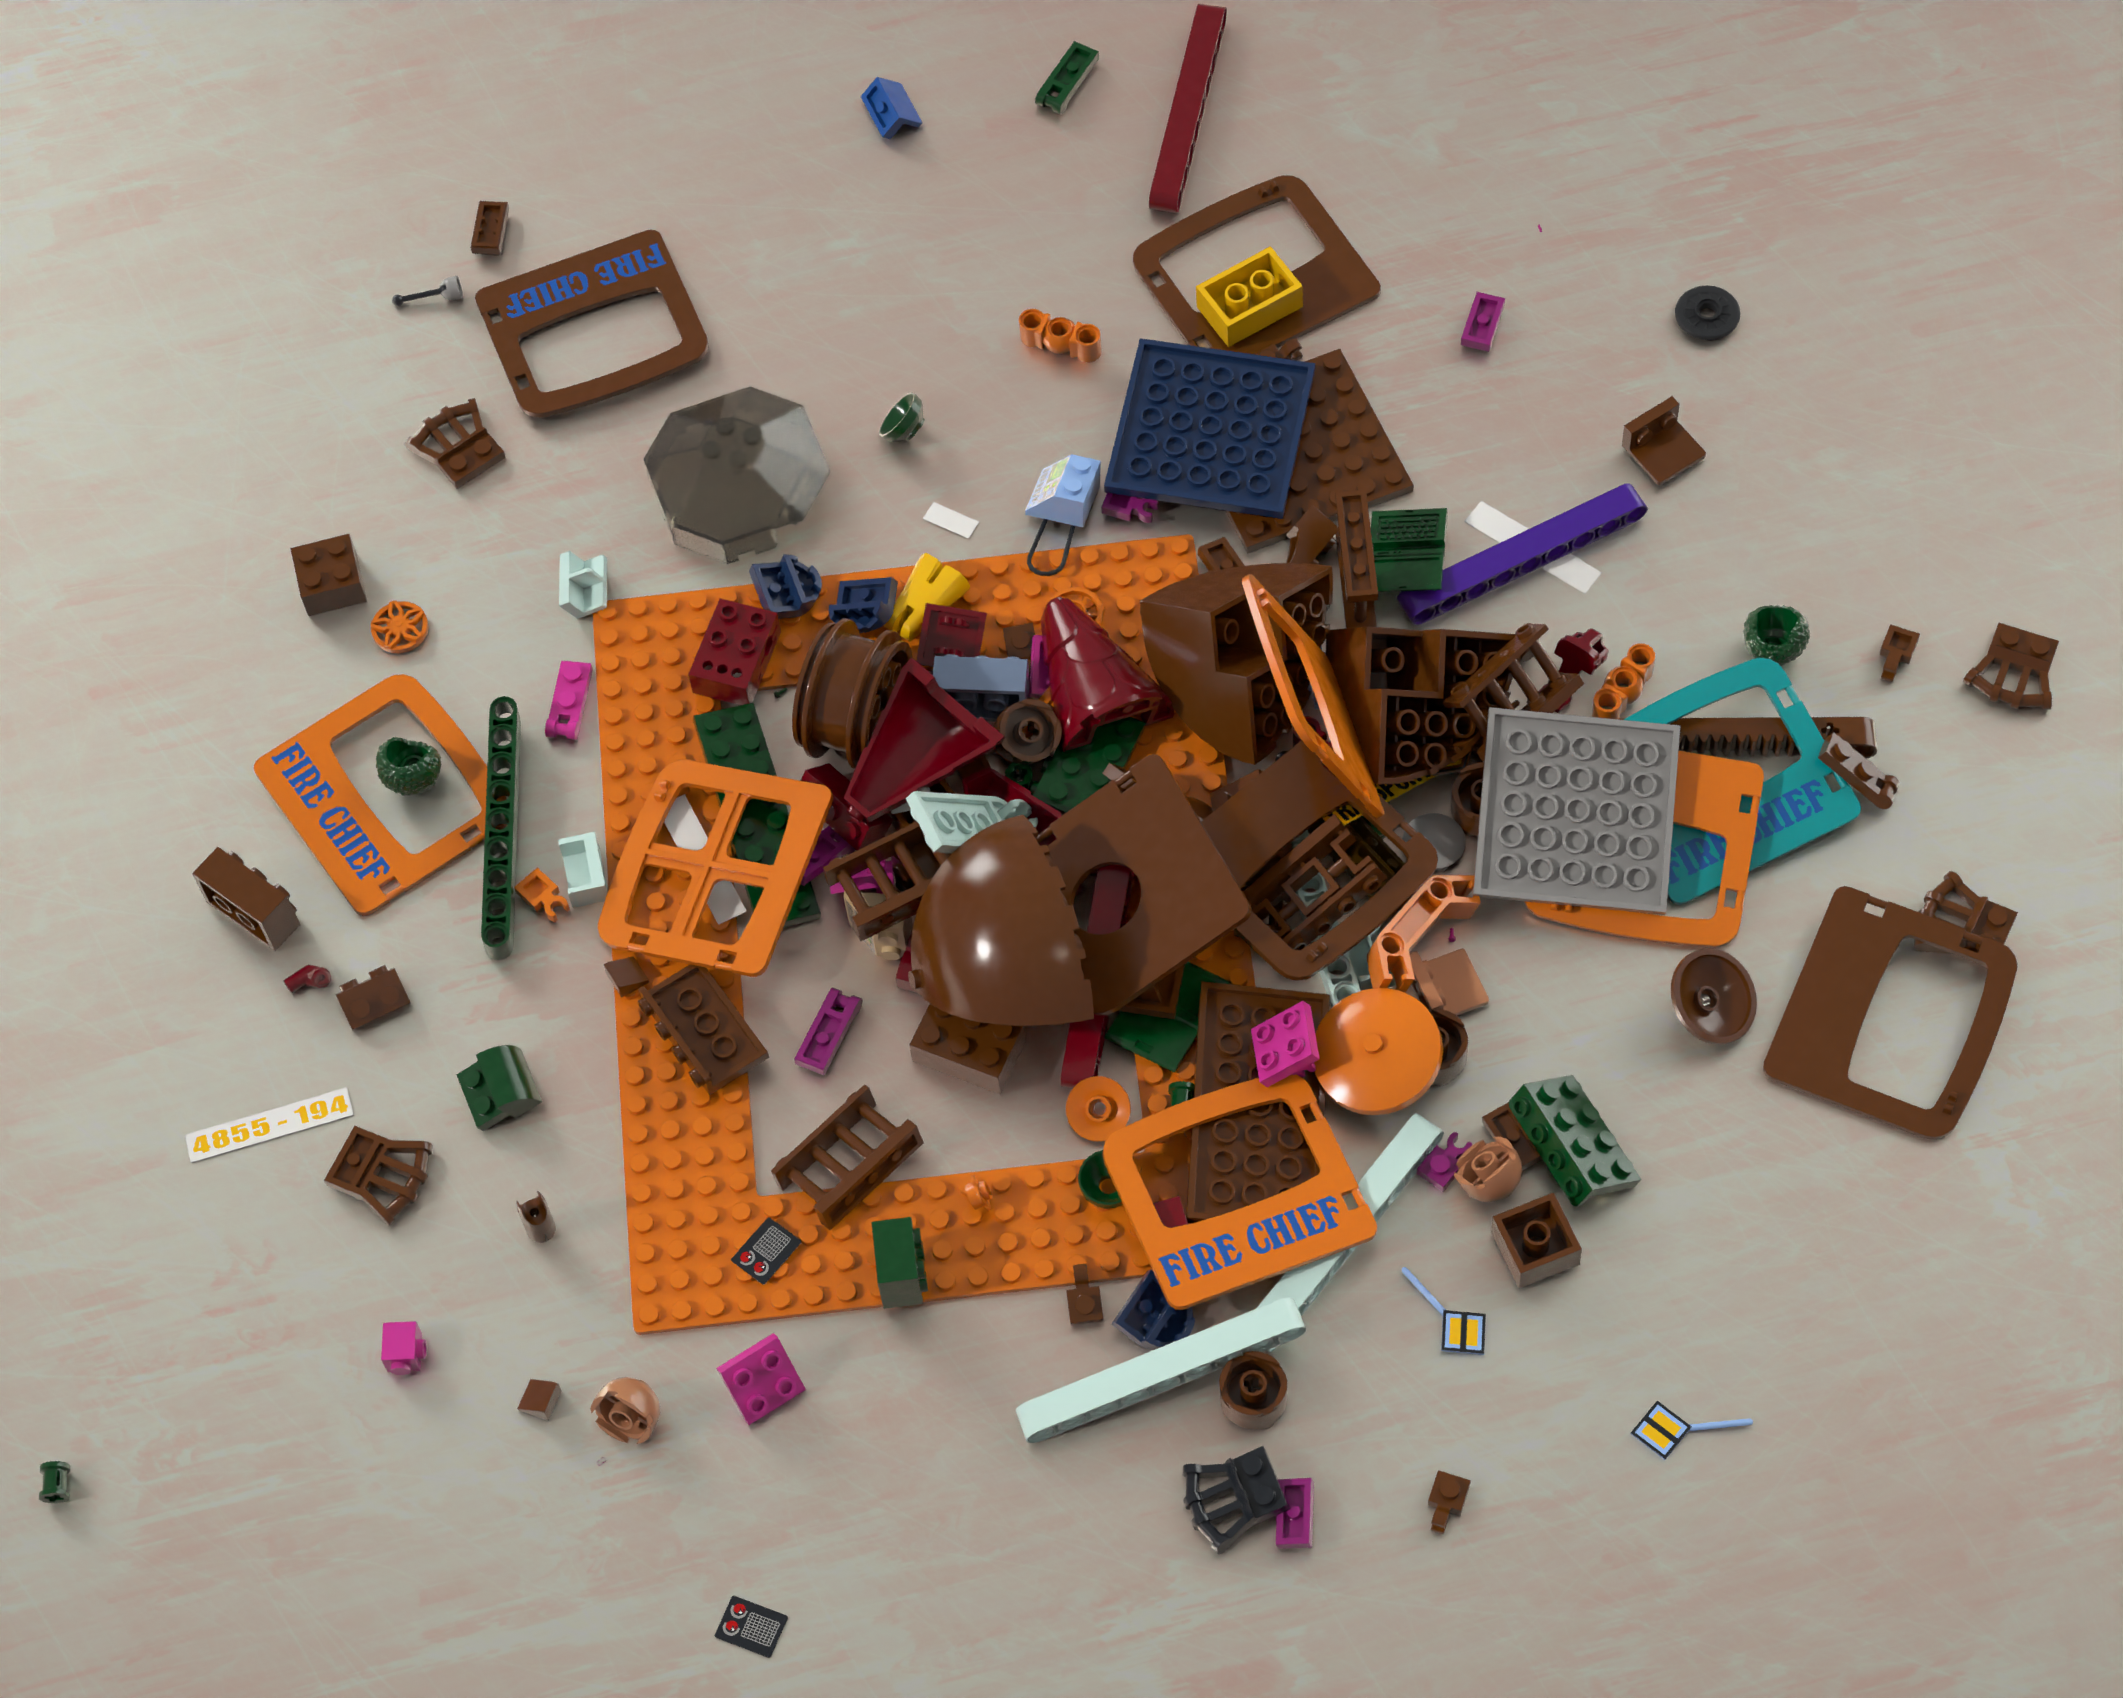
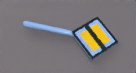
M1403 1267L1402 1273L1443 1316L1441 1351L1484 1355L1486 1314L1446 1310L1406 1267Z
M1656 1401L1632 1430L1631 1435L1666 1460L1689 1431L1752 1425L1753 1420L1748 1418L1688 1424L1659 1401Z

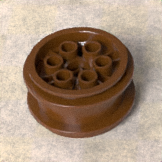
M847 618L841 619L836 624L832 622L826 624L813 640L798 679L792 713V731L796 744L803 747L805 753L811 758L822 757L830 748L846 752L850 767L856 769L863 749L869 745L880 714L887 705L901 669L912 657L909 644L902 641L900 635L893 630L884 631L876 640L860 637L856 623Z

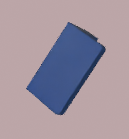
M876 77L860 96L883 138L891 139L903 124L920 127L923 123L901 83Z

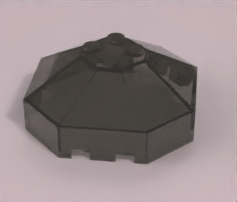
M751 386L670 413L643 459L650 485L654 490L673 544L725 564L739 561L738 555L753 550L757 555L776 548L778 540L775 529L789 524L796 525L798 522L803 521L831 473L804 406Z

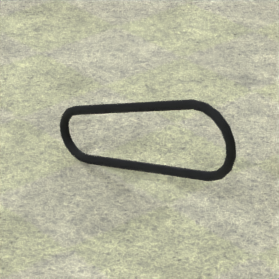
M1043 519L1027 556L1029 569L1040 576H1052L1062 571L1066 564L1075 526L1071 525L1060 566L1053 571H1040L1033 567L1031 559L1048 521Z

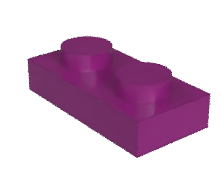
M1476 292L1461 337L1462 346L1487 352L1490 351L1505 306V298Z
M1312 1478L1278 1479L1290 1510L1277 1515L1276 1546L1278 1549L1312 1548L1314 1481Z

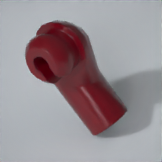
M306 965L283 980V982L292 994L304 985L318 988L326 987L331 981V974L326 968Z

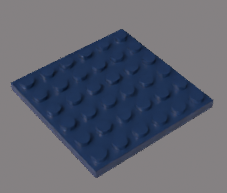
M1140 338L1104 483V492L1283 519L1314 379L1315 363Z

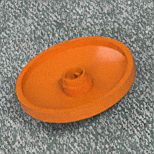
M1372 988L1345 997L1327 1012L1315 1033L1320 1058L1314 1062L1318 1081L1332 1100L1343 1108L1359 1114L1385 1115L1410 1106L1428 1091L1441 1067L1443 1056L1442 1037L1432 1014L1419 1000L1399 990Z

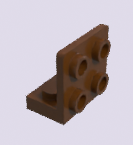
M1673 396L1624 425L1622 447L1658 486L1666 483L1706 457L1705 450L1677 421L1680 404Z

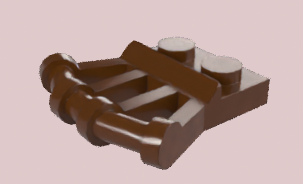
M475 398L468 399V403L449 408L447 406L440 409V414L432 419L428 417L423 420V425L413 437H409L404 443L406 448L412 453L436 464L456 489L506 458L502 448L490 436L487 429L483 427ZM472 414L476 431L469 434L456 418ZM447 423L461 440L452 445L438 429L439 427ZM429 435L444 450L442 453L422 445Z
M1998 623L1988 654L1975 668L1973 667L1966 674L1963 683L1969 687L1973 685L1988 696L1989 701L1997 703V700L2011 704L2010 707L2015 709L2019 707H2041L2042 710H2051L2052 694L2049 688L2048 673L2059 641ZM1993 664L2001 667L1993 685L1984 679L1982 675ZM2008 669L2022 672L2015 692L2002 688ZM2030 675L2038 677L2040 694H2024Z
M1949 871L1943 877L1944 881L1934 890L1926 893L1924 897L1925 905L1918 912L1958 926L1936 917L1935 912L1939 910L1966 921V925L1963 928L1966 931L1981 937L1985 936L2002 944H2005L2018 914L2014 910L1989 901L1988 897H1979L1953 871ZM1953 891L1973 909L1944 899V897ZM1914 939V949L1917 951L1953 954ZM1962 939L1960 947L1978 953L1981 946L1966 939Z
M354 1126L324 1182L326 1186L351 1195L357 1200H363L387 1226H390L395 1221L394 1217L407 1205L415 1202L418 1197L416 1192L420 1184H425L428 1178L426 1174L428 1156L432 1154L433 1145L426 1141L390 1140ZM390 1153H414V1167L388 1157ZM384 1167L409 1177L405 1186H401L377 1175L381 1168ZM373 1186L395 1195L397 1198L384 1207L369 1190Z

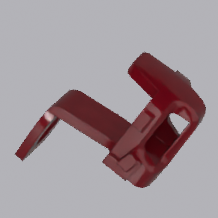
M1593 628L1588 629L1585 633L1576 632L1572 636L1566 635L1558 641L1554 654L1563 659L1559 672L1579 674V676L1582 671L1592 675L1601 663L1603 664L1607 660L1609 650L1603 644L1602 633ZM1545 684L1538 692H1541L1548 684ZM1572 696L1554 712L1560 713L1569 706Z

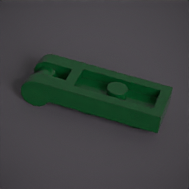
M1074 41L1038 91L1035 104L1041 107L1049 106L1053 112L1062 115L1070 99L1099 60V51ZM1053 92L1059 93L1057 98L1052 96Z

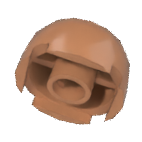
M1493 1137L1496 1142L1488 1144L1481 1140L1468 1148L1458 1159L1456 1165L1459 1170L1457 1173L1454 1172V1177L1471 1198L1485 1203L1499 1201L1509 1197L1518 1186L1522 1177V1161L1517 1151L1506 1138Z
M629 1377L616 1378L604 1385L594 1398L590 1408L591 1413L595 1410L598 1416L595 1422L604 1432L626 1443L629 1440L628 1437L639 1439L636 1444L643 1443L649 1439L660 1416L659 1399L646 1382Z

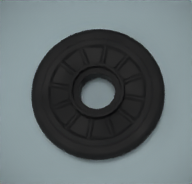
M1708 285L1688 290L1679 298L1675 307L1676 321L1681 329L1688 335L1701 340H1716L1729 335L1737 327L1741 314L1737 300L1729 292L1722 288ZM1704 308L1714 310L1716 314L1713 317H1704L1700 314V311Z

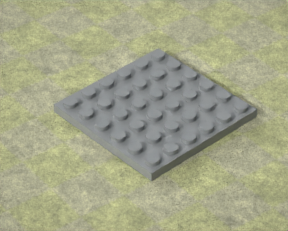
M1489 707L1473 896L1665 915L1667 910L1680 725Z

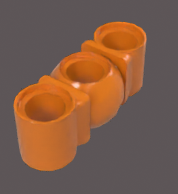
M1027 309L1019 316L1020 338L1023 344L1028 347H1039L1040 349L1046 347L1055 354L1070 352V357H1077L1079 360L1088 363L1096 361L1101 356L1100 330L1092 324L1077 322L1075 325L1073 321L1065 317L1051 319L1050 314H1043L1037 309Z
M1639 643L1629 648L1627 657L1621 660L1619 667H1615L1608 672L1602 688L1595 693L1592 717L1620 718V714L1626 711L1627 704H1632L1640 697L1645 682L1653 675L1655 663L1653 648ZM1635 662H1643V663H1645V664H1644V665H1639V664H1636ZM1619 684H1626L1628 687H1621ZM1602 706H1609L1612 709H1603Z

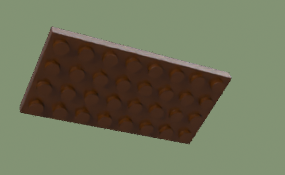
M1202 981L1199 997L1193 1098L1259 1078L1251 1029L1304 1001L1311 1006L1316 1033L1320 1022L1329 1011L1330 994ZM1304 1070L1305 1077L1302 1078L1311 1087L1324 1116L1325 1090L1318 1081L1315 1071ZM1277 1102L1263 1105L1192 1128L1186 1212L1188 1223H1196L1257 1203L1291 1189L1320 1173L1314 1156L1288 1104ZM1310 1107L1301 1110L1307 1124L1316 1121Z

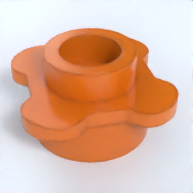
M975 1175L971 1176L972 1183L965 1185V1192L972 1207L976 1210L985 1206L987 1211L991 1210L988 1200L993 1199L987 1182L978 1181Z

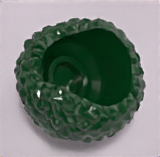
M1769 605L1759 607L1748 614L1744 623L1745 645L1749 654L1753 655L1754 659L1767 658L1777 662L1780 666H1784L1786 663L1796 660L1809 643L1810 630L1808 621L1798 610L1791 606Z
M398 737L388 739L383 745L379 746L376 756L377 776L386 788L402 796L422 794L436 784L442 764L441 756L434 747L428 746L426 743L423 744L421 741L417 743L416 741Z

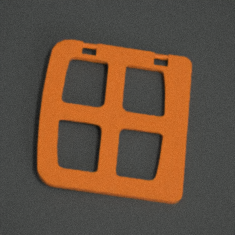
M678 760L670 763L660 772L624 847L599 918V936L607 946L618 950L643 953L647 956L715 970L731 971L735 974L749 977L762 975L768 968L834 798L831 790L821 784L691 760ZM685 787H694L725 794L708 840L700 850H689L656 843V838L674 801ZM751 799L791 806L787 826L775 862L772 865L728 856V849L745 807ZM647 866L684 872L691 875V882L672 929L669 932L627 924L635 892L642 872ZM730 881L764 888L738 942L727 945L694 938L712 889L717 882ZM635 936L647 937L646 946L634 944ZM722 954L736 955L733 964L720 961Z

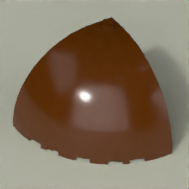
M1271 563L1227 568L1178 581L1140 600V615L1145 647L1161 690L1169 697L1172 702L1171 706L1187 726L1216 750L1241 762L1256 765L1277 747L1276 740L1282 733L1288 734L1292 729V723L1279 694L1242 585V578L1252 574L1321 648L1326 639V633L1329 634L1330 624H1325L1327 605L1333 604L1332 566L1306 563ZM1268 615L1288 676L1303 711L1311 694V691L1307 689L1310 681L1294 642Z
M1367 626L1329 630V634L1326 633L1325 654L1333 667L1374 784H1398L1414 781V779L1426 775H1433L1450 763L1457 762L1472 750L1471 747L1483 735L1464 707H1446L1443 701L1451 695L1450 691L1453 687L1468 680L1512 640L1516 634L1450 629L1410 630ZM1521 655L1517 658L1519 664L1521 660ZM1506 668L1495 680L1509 699L1511 695L1509 688L1513 676L1508 668ZM1486 688L1473 698L1487 720L1489 707L1499 708Z
M1023 814L1002 820L976 833L947 858L930 881L919 904L912 930V971H909L908 974L910 986L928 1003L939 1010L977 1022L1013 1026H1041L1094 1019L1090 979L1084 978L1080 962L1081 959L1086 958V954L1080 938L1077 934H1074V931L1079 929L1073 905H1068L1064 894L1061 893V890H1065L1066 885L1058 866L1053 865L1048 846L1039 845L1036 840L1038 831Z

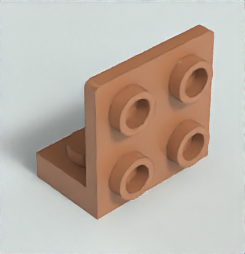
M1461 948L1429 961H1422L1418 951L1410 953L1415 978L1411 987L1417 999L1429 1012L1432 1009H1443L1458 1016L1489 1003V998L1465 949Z

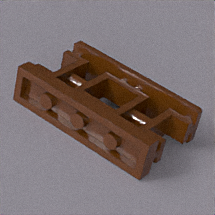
M1333 814L1246 888L1243 893L1249 901L1254 914L1262 921L1271 914L1282 928L1276 934L1293 950H1302L1318 936L1327 933L1331 929L1332 924L1340 917L1353 911L1357 903L1366 895L1375 892L1387 876L1369 856L1357 865L1354 863L1345 850L1357 840L1346 825ZM1335 850L1341 858L1326 869L1320 861L1331 851ZM1350 868L1356 877L1342 888L1335 879ZM1320 872L1331 887L1312 904L1307 906L1296 892ZM1286 891L1292 900L1278 911L1271 902ZM1301 910L1307 919L1293 930L1287 920Z

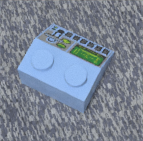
M1071 454L1044 468L1027 505L1025 515L1083 528L1100 488L1101 461Z

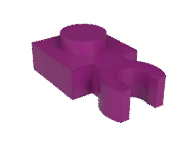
M1107 493L1101 506L1102 514L1130 521L1132 515H1136L1142 522L1152 523V513L1145 510H1157L1158 501Z
M1457 1132L1450 1134L1445 1150L1436 1145L1417 1168V1175L1442 1192L1455 1179L1454 1172L1457 1173L1459 1170L1456 1165L1458 1159L1472 1146V1143L1469 1141L1463 1148L1455 1147L1454 1143L1458 1140Z

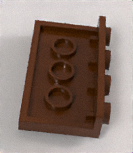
M690 964L650 990H647L645 986L638 989L641 999L637 1002L646 1017L653 1016L657 1022L654 1026L660 1037L664 1041L669 1038L674 1045L671 1050L681 1065L685 1062L691 1069L688 1073L697 1088L703 1086L709 1095L769 1058L768 1051L707 968Z

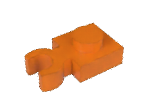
M538 867L514 887L516 894L535 912L544 907L548 919L553 922L558 920L553 911L555 907H563L567 912L570 910L567 900L557 895L560 893L558 886Z

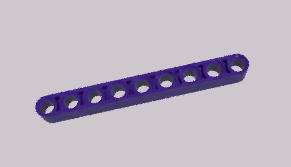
M1632 484L1620 485L1444 569L1441 590L1401 591L1397 596V602L1413 625H1421L1637 522L1647 513L1648 507Z

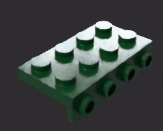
M1127 717L1098 726L1090 744L1063 752L1059 743L1053 757H1046L1041 769L1043 776L1040 782L1034 781L1030 789L1031 795L1061 812V815H1064L1111 781V779L1102 774L1109 763L1119 765L1125 769L1145 730L1146 723L1132 717Z
M1573 1075L1523 1084L1509 1100L1510 1110L1573 1206L1583 1205L1591 1196L1634 1188L1642 1180L1634 1169L1632 1162L1617 1143L1615 1136L1600 1117L1598 1110L1592 1105L1582 1086Z

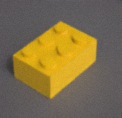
M1269 246L1197 285L1196 304L1199 311L1217 334L1230 347L1302 308L1303 286L1273 248Z

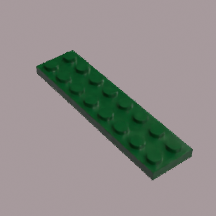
M754 703L693 716V723L707 764L777 776ZM715 792L721 808L725 794ZM758 799L748 801L731 842L736 859L767 865L774 864L789 818V812L785 804ZM811 881L804 886L800 884L784 927L820 919L821 912ZM744 884L752 911H754L764 888Z

